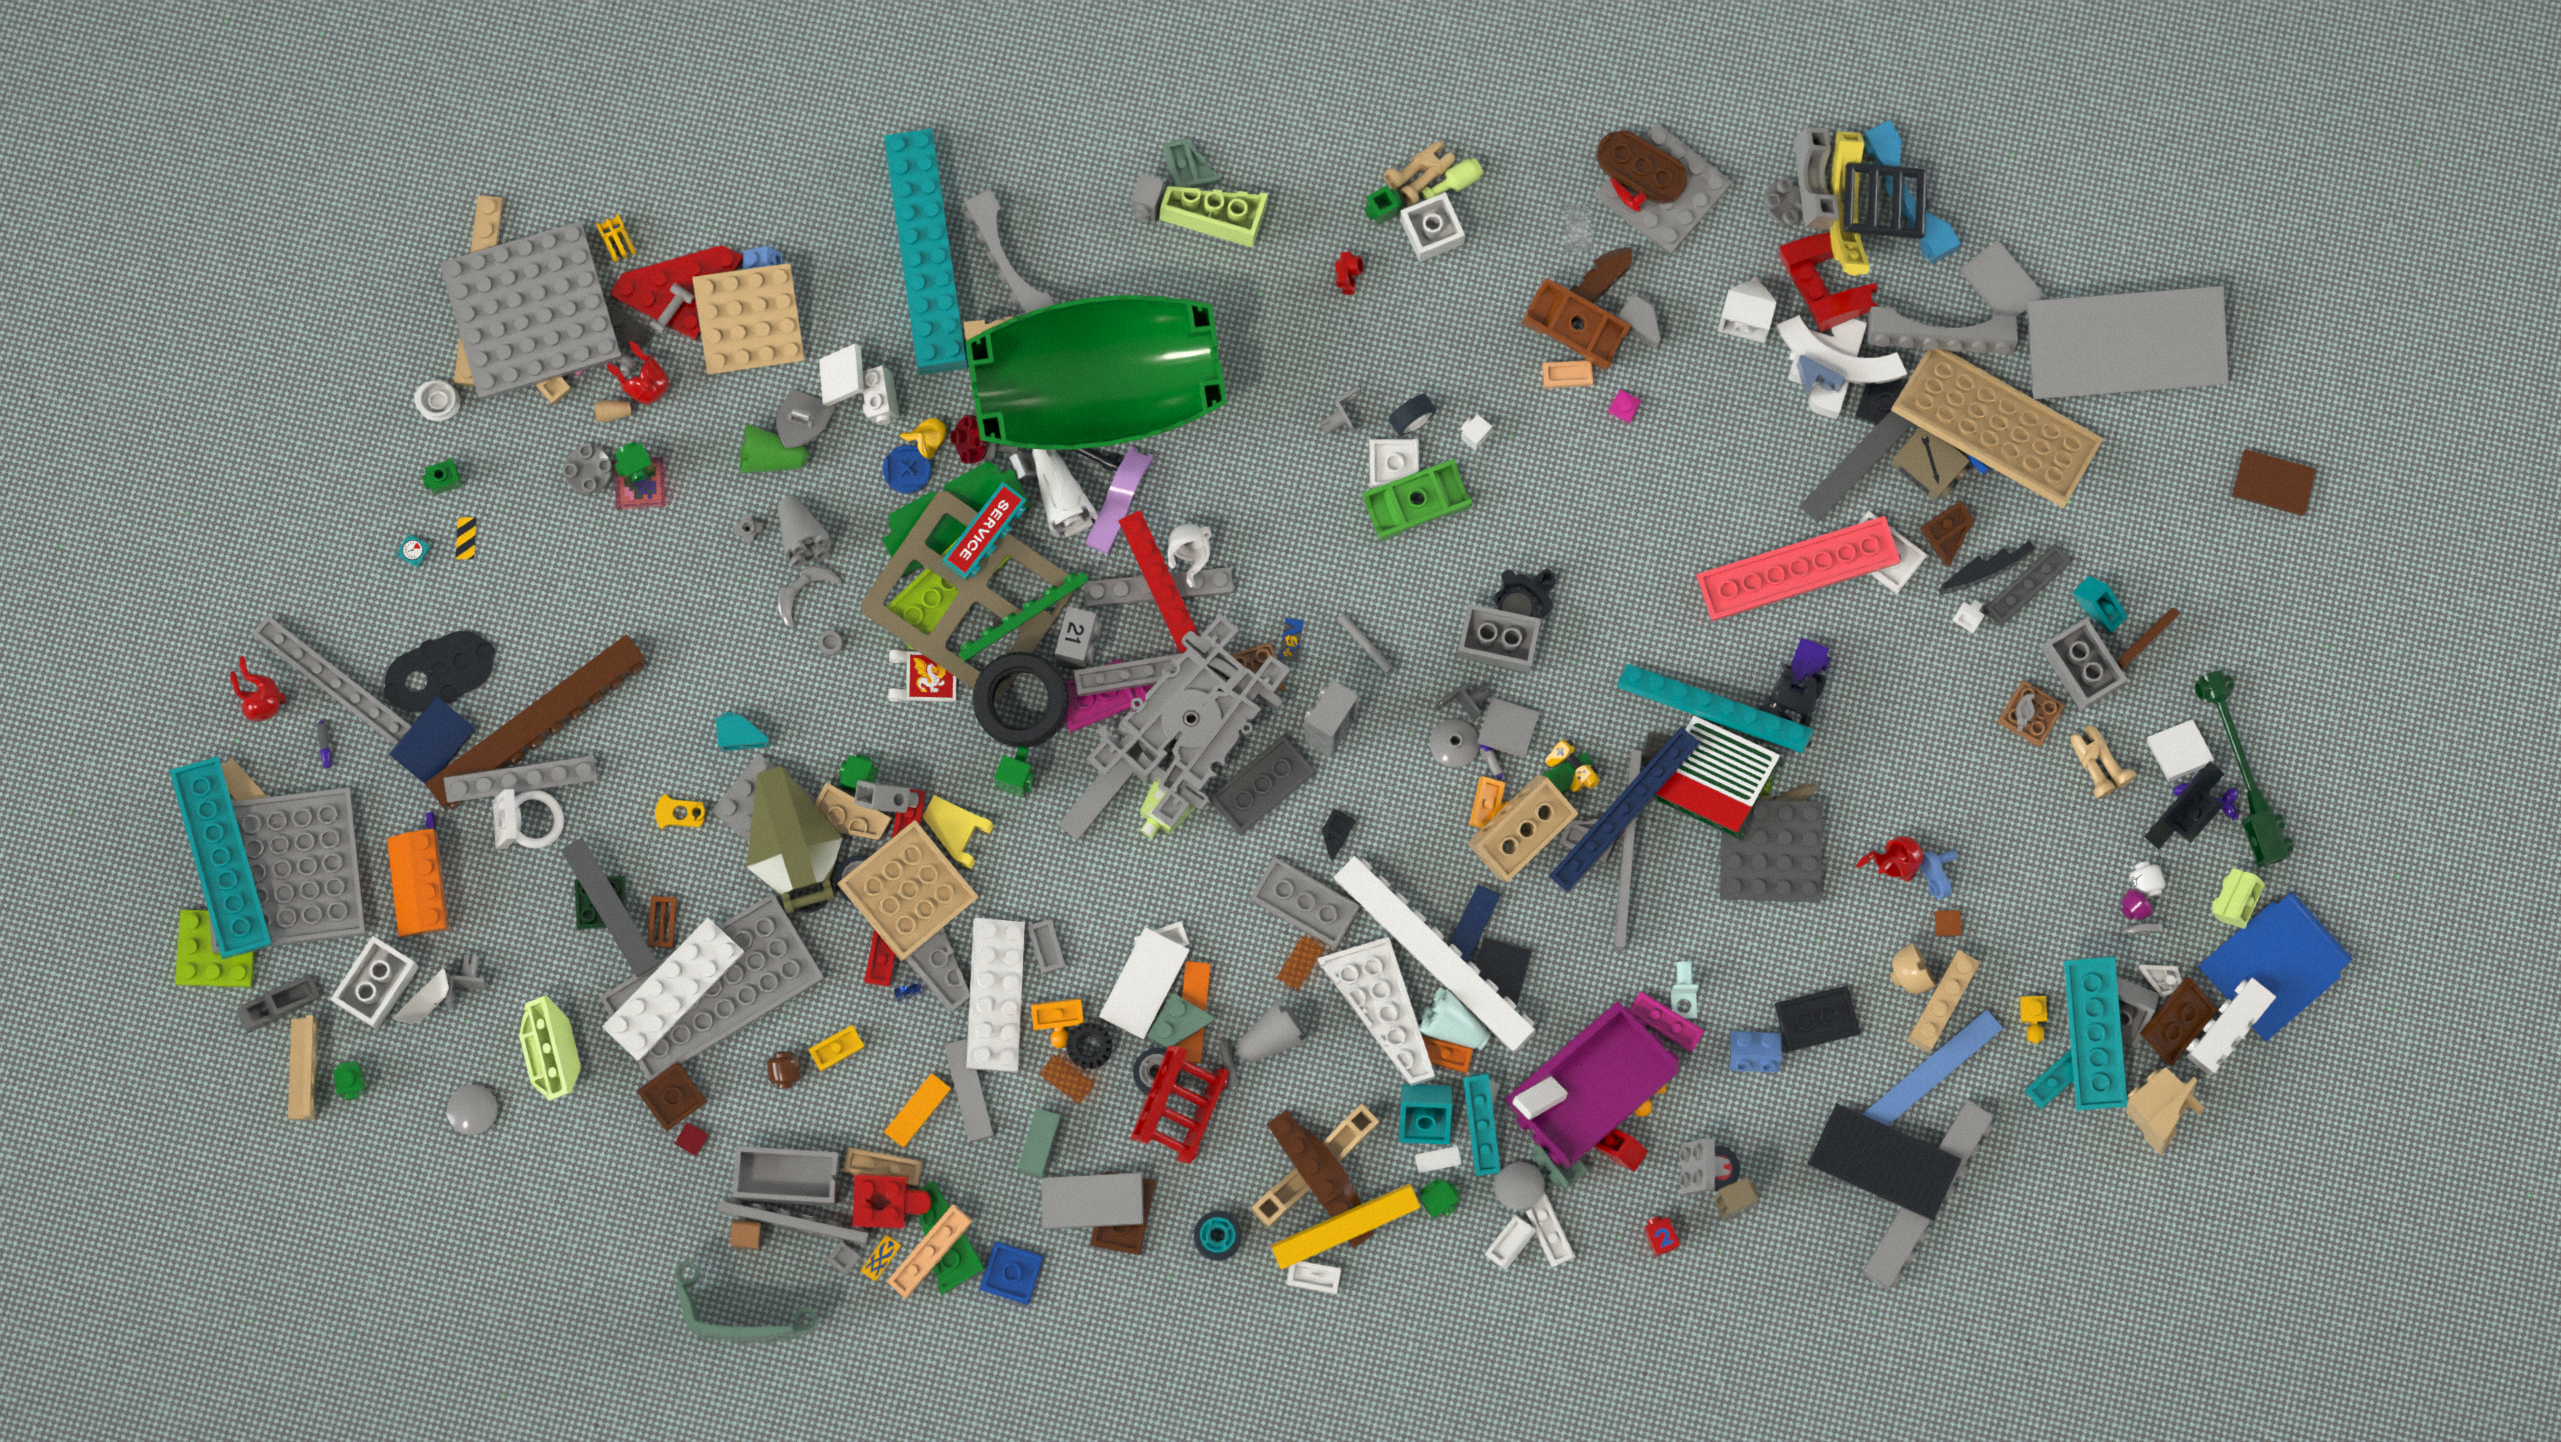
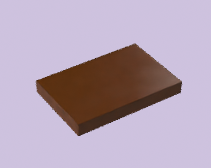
M2244 449L2231 497L2303 517L2316 469Z
M2171 608L2120 657L2117 664L2122 672L2172 625L2180 614L2175 608Z
M2186 977L2139 1034L2166 1065L2172 1067L2216 1014L2218 1009L2191 978Z
M1106 1171L1105 1175H1107V1174H1120V1173H1115V1172ZM1143 1178L1144 1225L1094 1227L1090 1246L1140 1256L1156 1181Z

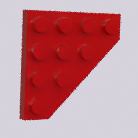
M719 245L622 273L610 296L657 321L675 297V294L670 292L674 283L695 296L692 277L737 271L743 261V256L723 245ZM696 297L692 304L683 301L666 325L694 341H697L701 334Z

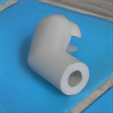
M620 350L622 359L616 360V362L621 365V373L630 376L632 372L636 371L637 364L628 354Z

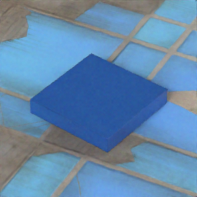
M995 1241L980 1291L1029 1306L1044 1256Z

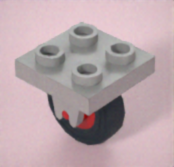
M1705 1138L1681 1144L1679 1153L1681 1161V1175L1679 1178L1681 1195H1693L1712 1190L1717 1192L1719 1189L1731 1185L1739 1179L1740 1163L1736 1154L1727 1147L1715 1146V1139Z

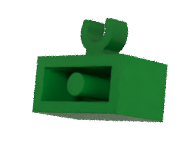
M1019 746L1014 759L1002 755L994 776L997 789L1022 798L1025 797L1026 792L1031 793L1035 779L1031 765L1025 763L1029 749Z

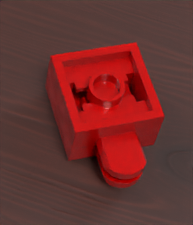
M857 1173L854 1175L852 1226L904 1228L907 1223V1214L922 1215L929 1210L932 1203L931 1197L924 1190L908 1189V1175Z

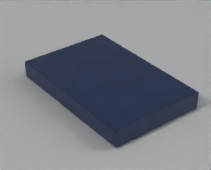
M436 696L388 755L425 784L442 770L474 731L475 727Z

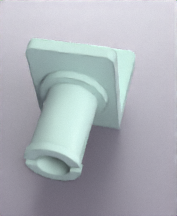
M1677 962V985H1673L1671 989V1010L1685 1019H1695L1697 1017L1696 993L1699 985L1692 984V962ZM1686 999L1691 1003V1010L1688 1013L1678 1011L1677 1003L1679 1000Z

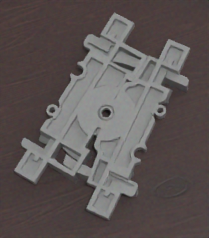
M1221 614L1201 634V637L1192 631L1187 632L1182 638V644L1187 648L1186 652L1179 659H1172L1171 662L1176 667V671L1170 674L1163 669L1161 679L1145 695V702L1143 703L1140 698H1134L1131 701V709L1134 712H1129L1116 730L1123 739L1120 741L1102 725L1098 730V734L1104 740L1087 757V761L1105 777L1122 759L1144 783L1148 779L1159 783L1158 788L1166 794L1152 814L1171 828L1175 826L1190 804L1199 810H1204L1207 807L1208 797L1201 791L1205 789L1209 779L1216 778L1217 776L1211 770V766L1218 763L1224 767L1226 756L1239 740V732L1243 736H1249L1252 733L1253 726L1247 721H1256L1258 715L1264 709L1255 702L1257 698L1278 712L1282 699L1274 694V692L1290 672V668L1271 655L1256 674L1241 665L1224 650L1228 643L1239 633V630ZM1139 703L1140 706L1136 707L1134 704ZM1188 715H1194L1196 721L1189 723L1186 718ZM1176 739L1177 743L1172 749L1174 760L1167 772L1159 768L1167 760L1168 753L1164 749ZM1139 744L1143 752L1136 762L1129 753Z

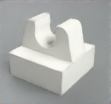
M1975 599L1971 605L1963 602L1952 621L1974 633L1985 616L1979 611L1983 604Z

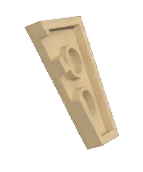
M826 782L814 805L836 831L842 834L881 840L893 818L878 810L854 805L855 797Z

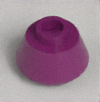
M2137 889L2127 890L2121 901L2123 908L2120 909L2124 916L2130 921L2132 919L2139 921L2151 916L2153 907L2150 902Z

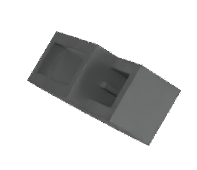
M309 974L265 992L262 997L240 1005L236 1013L248 1034L305 1007L321 996Z

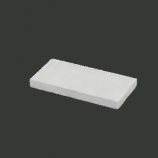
M1145 927L1099 1017L1144 1040L1190 950Z

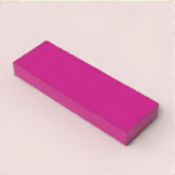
M1642 991L1639 992L1628 1010L1632 1016L1638 1015L1645 1024L1690 1052L1694 1050L1705 1032Z

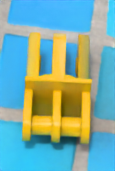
M617 213L615 218L610 220L606 218V222L596 223L614 263H618L619 260L611 245L613 242L616 243L622 258H628L620 241L623 237L632 256L636 254V250ZM620 224L619 228L613 229V226ZM610 228V232L603 233L604 230Z

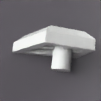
M2138 966V969L2155 992L2159 994L2160 998L2171 995L2182 982L2177 966Z

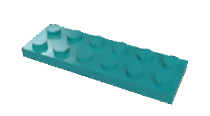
M2115 956L2064 959L2076 1111L2127 1107Z

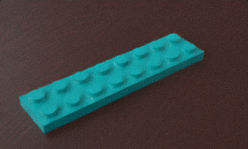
M216 756L169 770L222 959H228L272 946L219 757Z

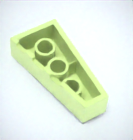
M1168 186L1160 207L1159 220L1253 248L1267 206L1268 193H1259V195L1247 194V192L1242 191L1226 193L1222 192V190L1214 189L1212 192L1200 191L1198 188Z

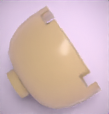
M1915 943L1908 944L1897 951L1892 961L1894 972L1890 973L1896 987L1901 985L1906 992L1921 994L1936 986L1930 969L1927 968L1924 958Z

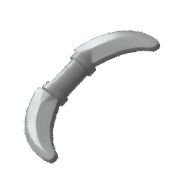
M821 566L804 567L801 570L802 574L799 575L800 577L793 584L780 589L778 610L783 621L789 627L793 628L795 626L792 620L791 608L793 599L797 595L796 593L806 584L808 585L813 581L827 580L840 585L842 581L833 571Z

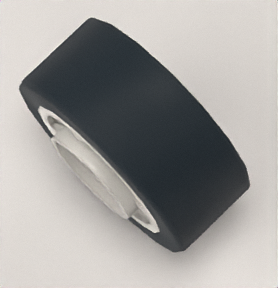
M1424 393L1402 404L1389 416L1388 421L1399 436H1404L1425 424L1432 418L1437 409Z

